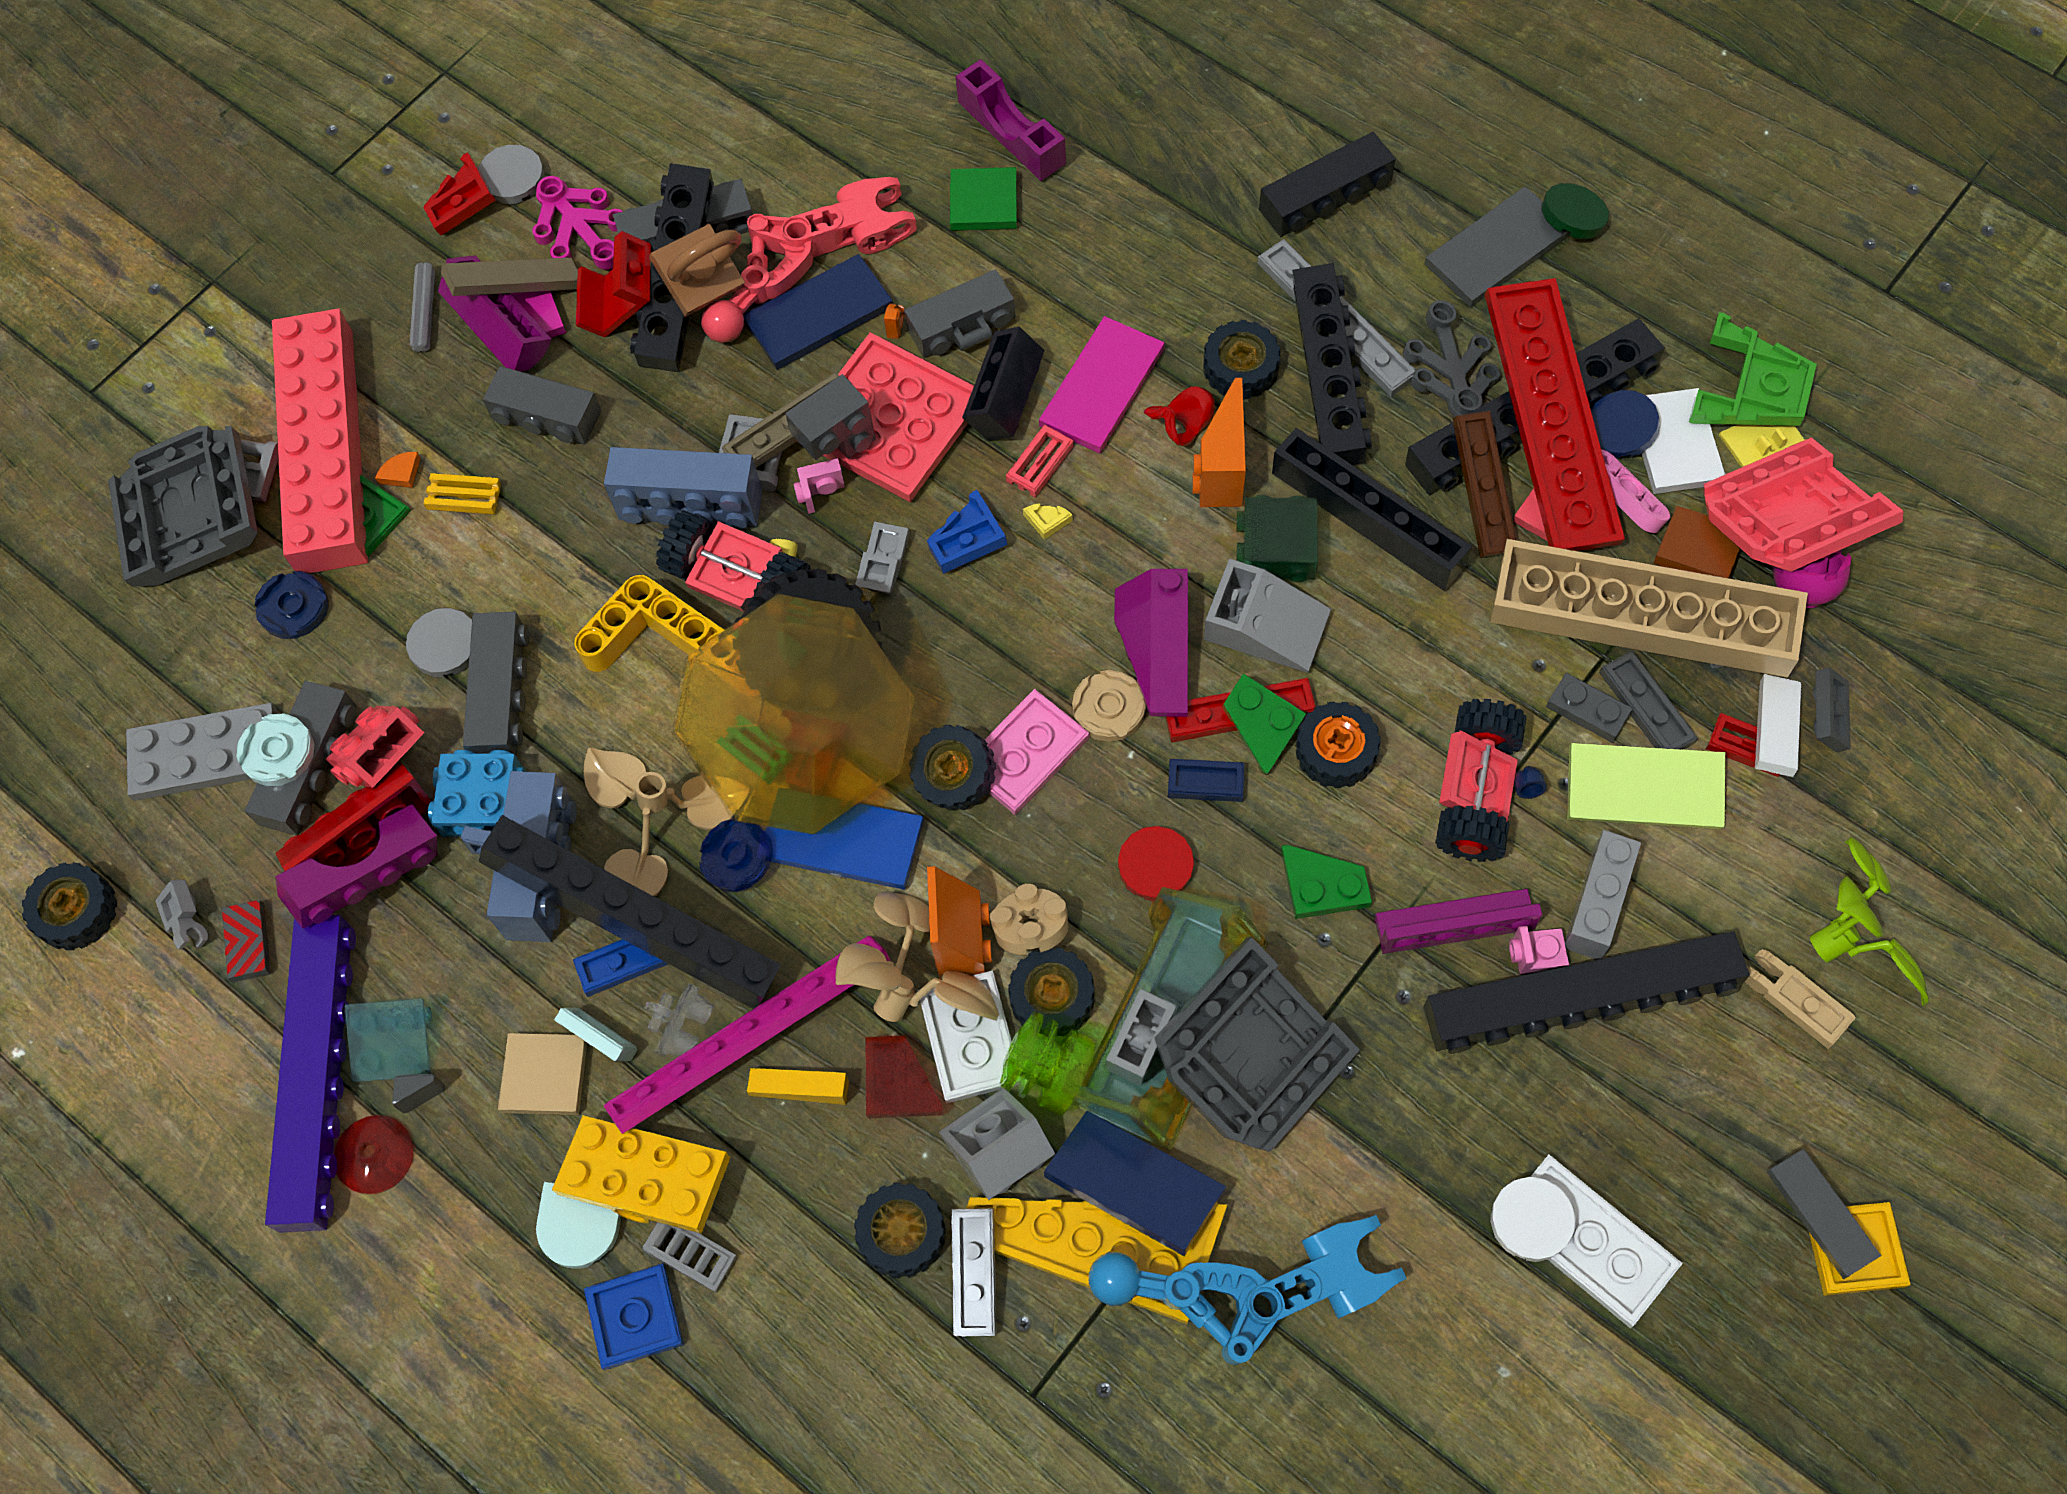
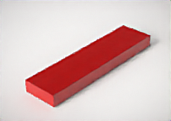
M1308 678L1264 686L1306 713V715L1309 712H1313L1316 707ZM1231 692L1188 700L1187 717L1165 716L1171 743L1237 731L1236 726L1230 721L1222 708Z

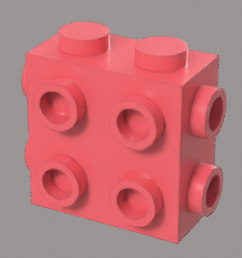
M394 706L368 707L356 719L355 722L358 726L349 735L346 733L342 734L330 746L329 749L332 753L326 758L333 766L330 772L345 785L351 783L355 787L360 785L373 788L425 733L417 726L419 719L404 706L400 709Z

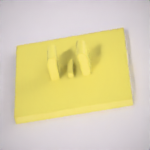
M1737 424L1719 433L1720 438L1741 467L1804 441L1797 428L1788 425Z

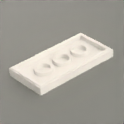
M1548 1155L1531 1177L1546 1179L1564 1192L1573 1207L1575 1228L1567 1247L1552 1259L1547 1260L1625 1325L1632 1328L1683 1263L1552 1156Z

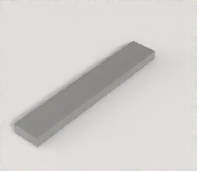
M1284 239L1259 255L1257 264L1295 301L1292 270L1311 267V265ZM1341 296V306H1348L1350 326L1345 327L1346 336L1353 335L1355 356L1351 358L1390 397L1394 396L1411 383L1416 369ZM1320 302V303H1317V304H1316V306H1326V305H1328L1327 303H1324V302ZM1326 332L1329 336L1333 335V333Z

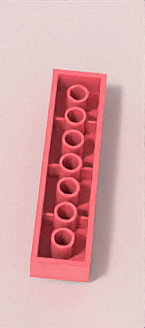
M340 308L272 320L283 555L295 571H302L307 574L368 563V556L365 551L366 528L363 525L365 521L364 507L362 506V502H364L363 485L360 482L362 463L353 331Z

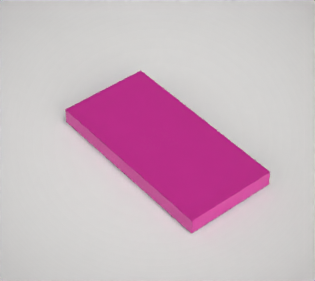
M1104 316L1041 415L1039 426L1043 427L1045 424L1072 439L1075 443L1101 454L1163 353L1165 342Z

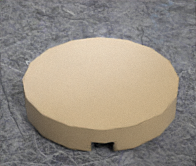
M1105 670L1100 671V674L1092 677L1090 675L1082 680L1075 690L1072 709L1075 722L1090 733V737L1095 740L1112 742L1123 740L1136 732L1143 722L1146 704L1135 679L1123 672Z

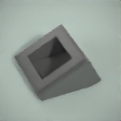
M433 1074L397 1075L394 1078L392 1104L401 1113H408L444 1092L445 1085Z

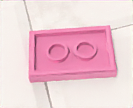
M1034 689L985 739L988 743L987 746L994 753L993 759L996 762V770L994 771L995 781L989 788V794L1016 815L1090 738V733ZM968 757L960 764L961 771L966 775L970 771Z

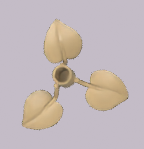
M590 747L587 750L584 761L585 785L589 796L594 802L602 807L613 809L622 806L629 797L632 800L637 799L638 806L643 810L641 853L633 849L620 850L610 856L606 861L604 870L654 897L665 886L668 869L666 861L662 857L647 855L649 851L651 813L663 810L667 805L668 799H670L679 808H687L688 820L694 826L704 830H717L727 826L735 819L750 793L747 785L735 779L717 775H700L689 779L683 784L681 789L683 801L675 795L673 788L666 789L665 779L660 774L646 772L644 764L631 754L603 751Z
M891 892L879 893L873 903L878 916L894 926L906 927L905 938L896 966H894L893 962L886 961L884 954L872 946L858 943L850 944L844 948L839 956L836 966V984H853L881 990L874 1004V1010L881 1018L891 1022L902 1020L908 1006L916 1007L920 999L933 988H935V995L946 1004L997 1021L999 1013L989 989L980 980L971 975L957 971H946L941 979L933 978L916 994L914 993L912 980L902 975L901 972L914 929L930 932L929 907L924 902L909 895Z

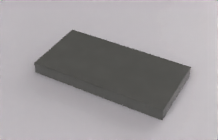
M1524 186L1425 258L1424 264L1471 308L1485 297L1484 294L1487 288L1501 286L1570 236L1571 232L1565 229L1562 232L1554 229L1546 221L1541 211L1543 201Z

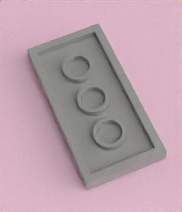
M272 703L126 729L128 796L133 801L251 779L242 770L236 757L238 741L244 730L251 724H257L262 721V717L269 714H277L276 707Z

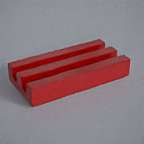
M1720 713L1706 750L1725 752V757L1755 768L1756 741L1748 738L1743 739L1722 730L1726 728L1757 740V727ZM1760 770L1776 777H1779L1780 775L1777 773Z

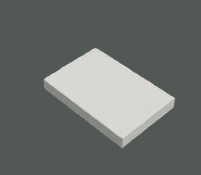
M1699 388L1646 395L1656 405L1660 419L1657 438L1648 449L1642 452L1653 494L1704 487L1705 483L1725 475L1710 424H1693L1689 422L1694 399Z
M993 970L973 975V977L980 980L989 989L999 1013L997 1021L946 1004L935 995V988L920 999L946 1104L1022 1084Z

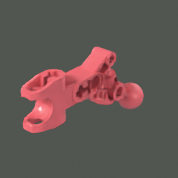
M881 177L850 183L838 191L836 197L838 200L837 204L817 208L790 218L764 216L759 213L751 215L747 220V226L752 244V253L747 257V268L741 273L745 284L729 300H717L705 307L702 313L701 326L707 336L719 343L731 342L740 336L744 327L743 314L753 303H763L788 291L812 266L813 257L856 243L859 252L871 254L888 249L914 233L917 227L913 212H886L881 210L896 202L902 196L898 178ZM886 188H892L886 193L879 194V192ZM903 223H906V225H904L903 227H901V228H899V229H893L894 227H896V226H898V225H901V224H903ZM765 249L785 255L779 265L771 272H768V257L764 254Z

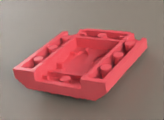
M1812 437L1704 484L1703 491L1708 519L1752 559L1790 572L1902 523L1904 511L1881 492L1874 494L1872 497L1865 493L1833 467L1834 455Z

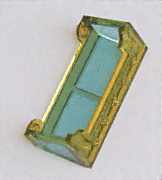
M1162 887L1156 900L1152 902L1149 908V919L1156 932L1090 1065L1078 1063L1066 1074L1061 1092L1077 1108L1085 1112L1088 1110L1127 1132L1157 1146L1171 1150L1192 1104L1169 1082L1159 1050L1141 1086L1106 1070V1059L1140 989L1176 1005L1175 1016L1247 937H1252L1264 950H1266L1268 943L1241 907Z

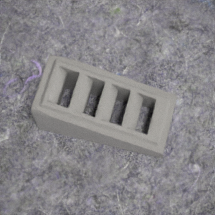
M659 1222L655 1225L642 1248L651 1257L715 1293L737 1258L732 1252L697 1232ZM672 1230L676 1233L664 1252L660 1250ZM686 1237L691 1241L681 1258L677 1260L674 1256ZM702 1246L705 1250L694 1269L689 1267V1264L699 1247ZM714 1254L720 1256L709 1277L704 1276L703 1272Z

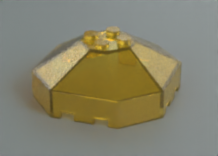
M777 594L685 657L671 733L688 754L698 772L710 789L714 791L733 821L805 834H815L902 772L915 697L853 608Z

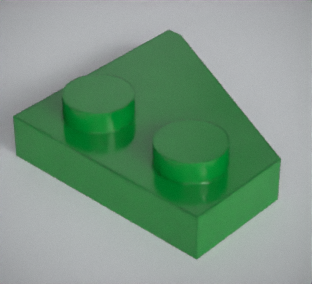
M1245 674L1241 676L1222 705L1228 718L1239 731V736L1246 747L1248 746L1259 764L1260 771L1265 775L1269 773L1306 713Z
M1283 845L1281 847V855L1295 919L1371 907L1372 899L1364 866L1290 845Z

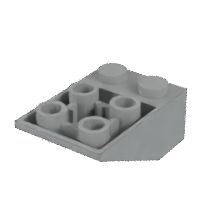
M1229 559L1205 620L1204 640L1309 673L1331 609L1264 569Z

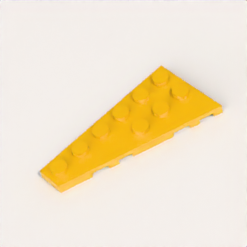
M970 1197L966 1209L994 1208L996 1254L1090 1288L1088 1274L1092 1263L1099 1256L1107 1252H1121L1128 1255L1136 1262L1141 1271L1168 1276L1181 1271L1192 1263H1208L1227 1205H1217L1185 1256L1180 1255L1087 1201L1062 1202V1200L1046 1199V1201H1026L1014 1198H991L988 1200L987 1198ZM1135 1296L1128 1302L1188 1324L1189 1318L1181 1310L1169 1308L1163 1300Z

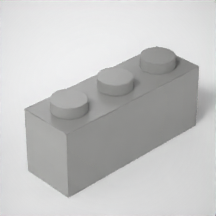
M1606 830L1602 831L1594 846L1565 938L1567 950L1596 960L1603 958L1613 938L1641 842Z

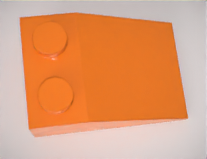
M1235 378L1201 439L1200 454L1193 455L1192 493L1199 494L1200 507H1242L1246 472L1242 378Z
M935 866L927 867L930 944L939 979L942 978L943 973L946 971H957L971 976L985 973V963H992L991 939L984 940L983 926H990L989 903L981 902L978 889Z

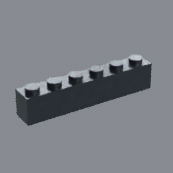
M1295 428L1275 450L1272 467L1273 475L1443 591L1447 590L1466 567L1472 545L1298 428Z

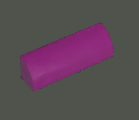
M476 255L447 258L446 263L481 262ZM442 276L438 292L505 368L525 372L541 360L550 345L551 338L510 293L452 296Z

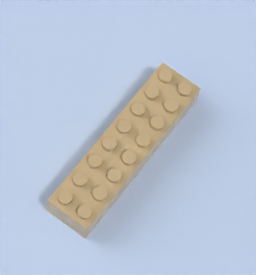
M1507 539L1501 559L1490 623L1788 678L1799 660L1808 593Z

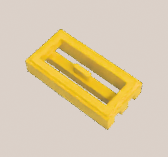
M430 473L429 480L431 485H428L426 490L428 498H424L423 502L427 510L495 514L501 489L499 478ZM437 496H451L468 500L471 498L489 499V502L440 499Z

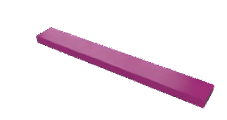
M870 935L857 942L858 944H865L878 949L884 954L886 961H891L886 950ZM840 954L603 1105L621 1134L853 986V984H836V966Z

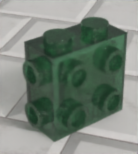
M1267 495L1245 497L1243 511L1236 512V533H1243V543H1236V561L1264 569L1280 579H1288L1293 582L1315 579L1318 564L1317 498H1306L1304 496L1271 498Z

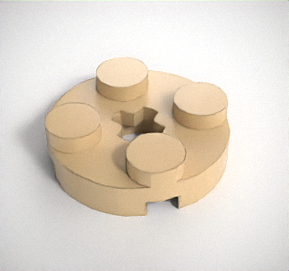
M1023 884L1017 887L1015 893L1004 898L990 913V920L997 943L1004 950L1013 954L1028 955L1026 949L1038 947L1040 953L1050 950L1059 944L1068 932V911L1065 901L1056 893L1045 889H1037L1033 884ZM1028 919H1037L1036 922L1029 921L1027 923H1024V921Z

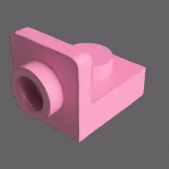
M838 458L797 468L800 482L793 483L798 504L805 502L808 514L815 513L812 495L831 494L837 489L845 487Z
M1520 926L1513 939L1509 940L1511 961L1513 963L1518 962L1520 975L1569 966L1562 928L1528 932L1527 926Z

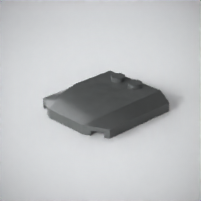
M197 426L136 453L128 461L131 467L120 478L113 475L108 480L123 579L132 587L160 585L250 546L258 533L240 434L231 426H225V430H212L209 426Z
M1247 937L1155 1037V1041L1169 1082L1224 1138L1271 1152L1360 1049L1334 1022H1327L1276 969L1279 966L1276 961L1252 937Z

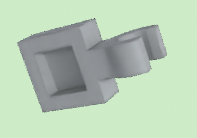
M185 879L171 880L155 900L166 933L173 932V941L178 949H183L189 942L188 936L194 939L197 948H201L208 940V933L201 924L192 919L193 915L197 912L195 898L190 894Z

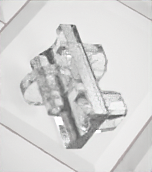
M689 983L687 988L683 990L674 1011L669 1009L674 997L667 993H663L659 1004L653 1002L646 1003L644 1011L652 1016L647 1029L658 1033L662 1023H668L654 1053L663 1057L668 1053L681 1056L697 1045L699 1038L681 1030L685 1018L704 1026L711 1015L715 1005L697 994L700 988Z

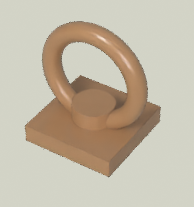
M707 224L652 252L649 256V259L685 317L733 293L745 284L730 258V255L735 252L741 243V235L735 230H724L715 233L711 225Z

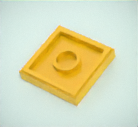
M1890 1202L1846 1206L1881 1254V1257L1844 1280L1809 1232L1824 1296L1906 1288L1911 1285Z

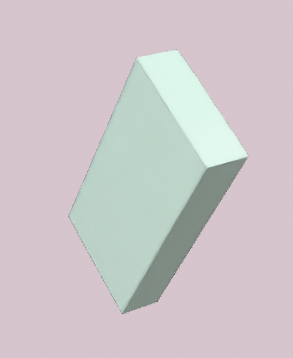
M561 1008L554 1019L615 1062L631 1061L638 1050L637 1046L580 1008Z

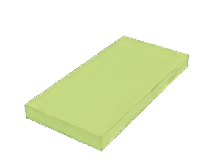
M1571 743L1569 745L1567 820L1722 829L1725 825V752Z

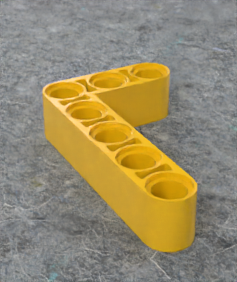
M635 575L626 580L575 637L574 645L584 666L593 672H601L609 668L645 627L648 626L743 694L748 696L761 695V692L752 690L745 682L747 679L744 677L746 672H739L736 661L741 658L739 650L733 651L732 639L737 638L645 575ZM641 595H648L645 599L636 600ZM675 613V616L672 618L663 619L667 614ZM625 620L621 625L613 626L617 621ZM703 632L698 638H690L694 633ZM601 646L598 651L588 653L593 647ZM722 652H731L727 657L717 658Z

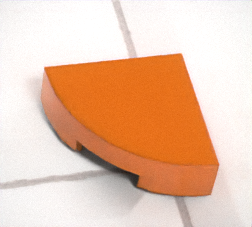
M889 304L884 315L887 338L899 339L901 337L905 318V307L902 305Z
M418 452L398 454L381 466L375 479L378 484L412 488L421 457Z

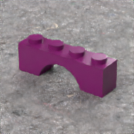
M982 59L956 75L958 103L1040 181L1066 164L1065 138L1044 118L1037 123L1027 119L1010 99L1002 78Z
M412 804L379 821L380 839L378 845L371 855L363 861L350 866L333 867L309 858L275 876L278 897L302 929L313 923L319 924L324 922L333 912L348 904L354 905L360 902L368 893L381 886H389L395 883L401 875L414 868L426 866L434 857L438 856L437 835Z

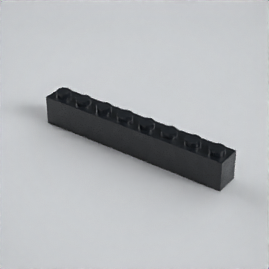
M501 815L481 847L479 863L752 1009L760 1004L781 966L779 963L504 815Z
M1735 931L1429 995L1423 1008L1436 1052L1448 1049L1449 1054H1456L1471 1049V1044L1486 1041L1488 1046L1498 1045L1509 1041L1510 1036L1522 1033L1528 1038L1536 1037L1549 1031L1548 1028L1563 1025L1564 1029H1574L1585 1025L1587 1020L1601 1017L1602 1021H1612L1625 1016V1011L1639 1009L1640 1013H1649L1663 1008V1003L1678 1001L1679 1005H1687L1701 1000V995L1716 993L1717 997L1729 996L1740 991V986L1747 980L1750 974Z

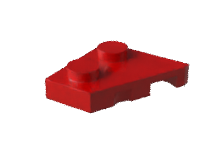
M468 152L460 158L464 165L454 178L447 175L440 184L439 190L423 206L434 229L440 236L496 201L477 164Z

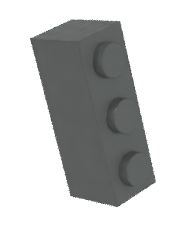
M499 366L483 398V402L494 421L503 425L511 423L521 426L534 434H540L541 432L549 434L565 443H572L573 441L585 445L601 413L594 392Z

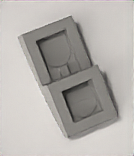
M874 522L867 552H863L856 585L859 588L891 594L910 536L908 528Z

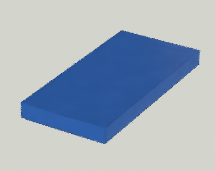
M778 787L758 856L760 860L826 874H838L845 878L905 890L924 819L923 816Z

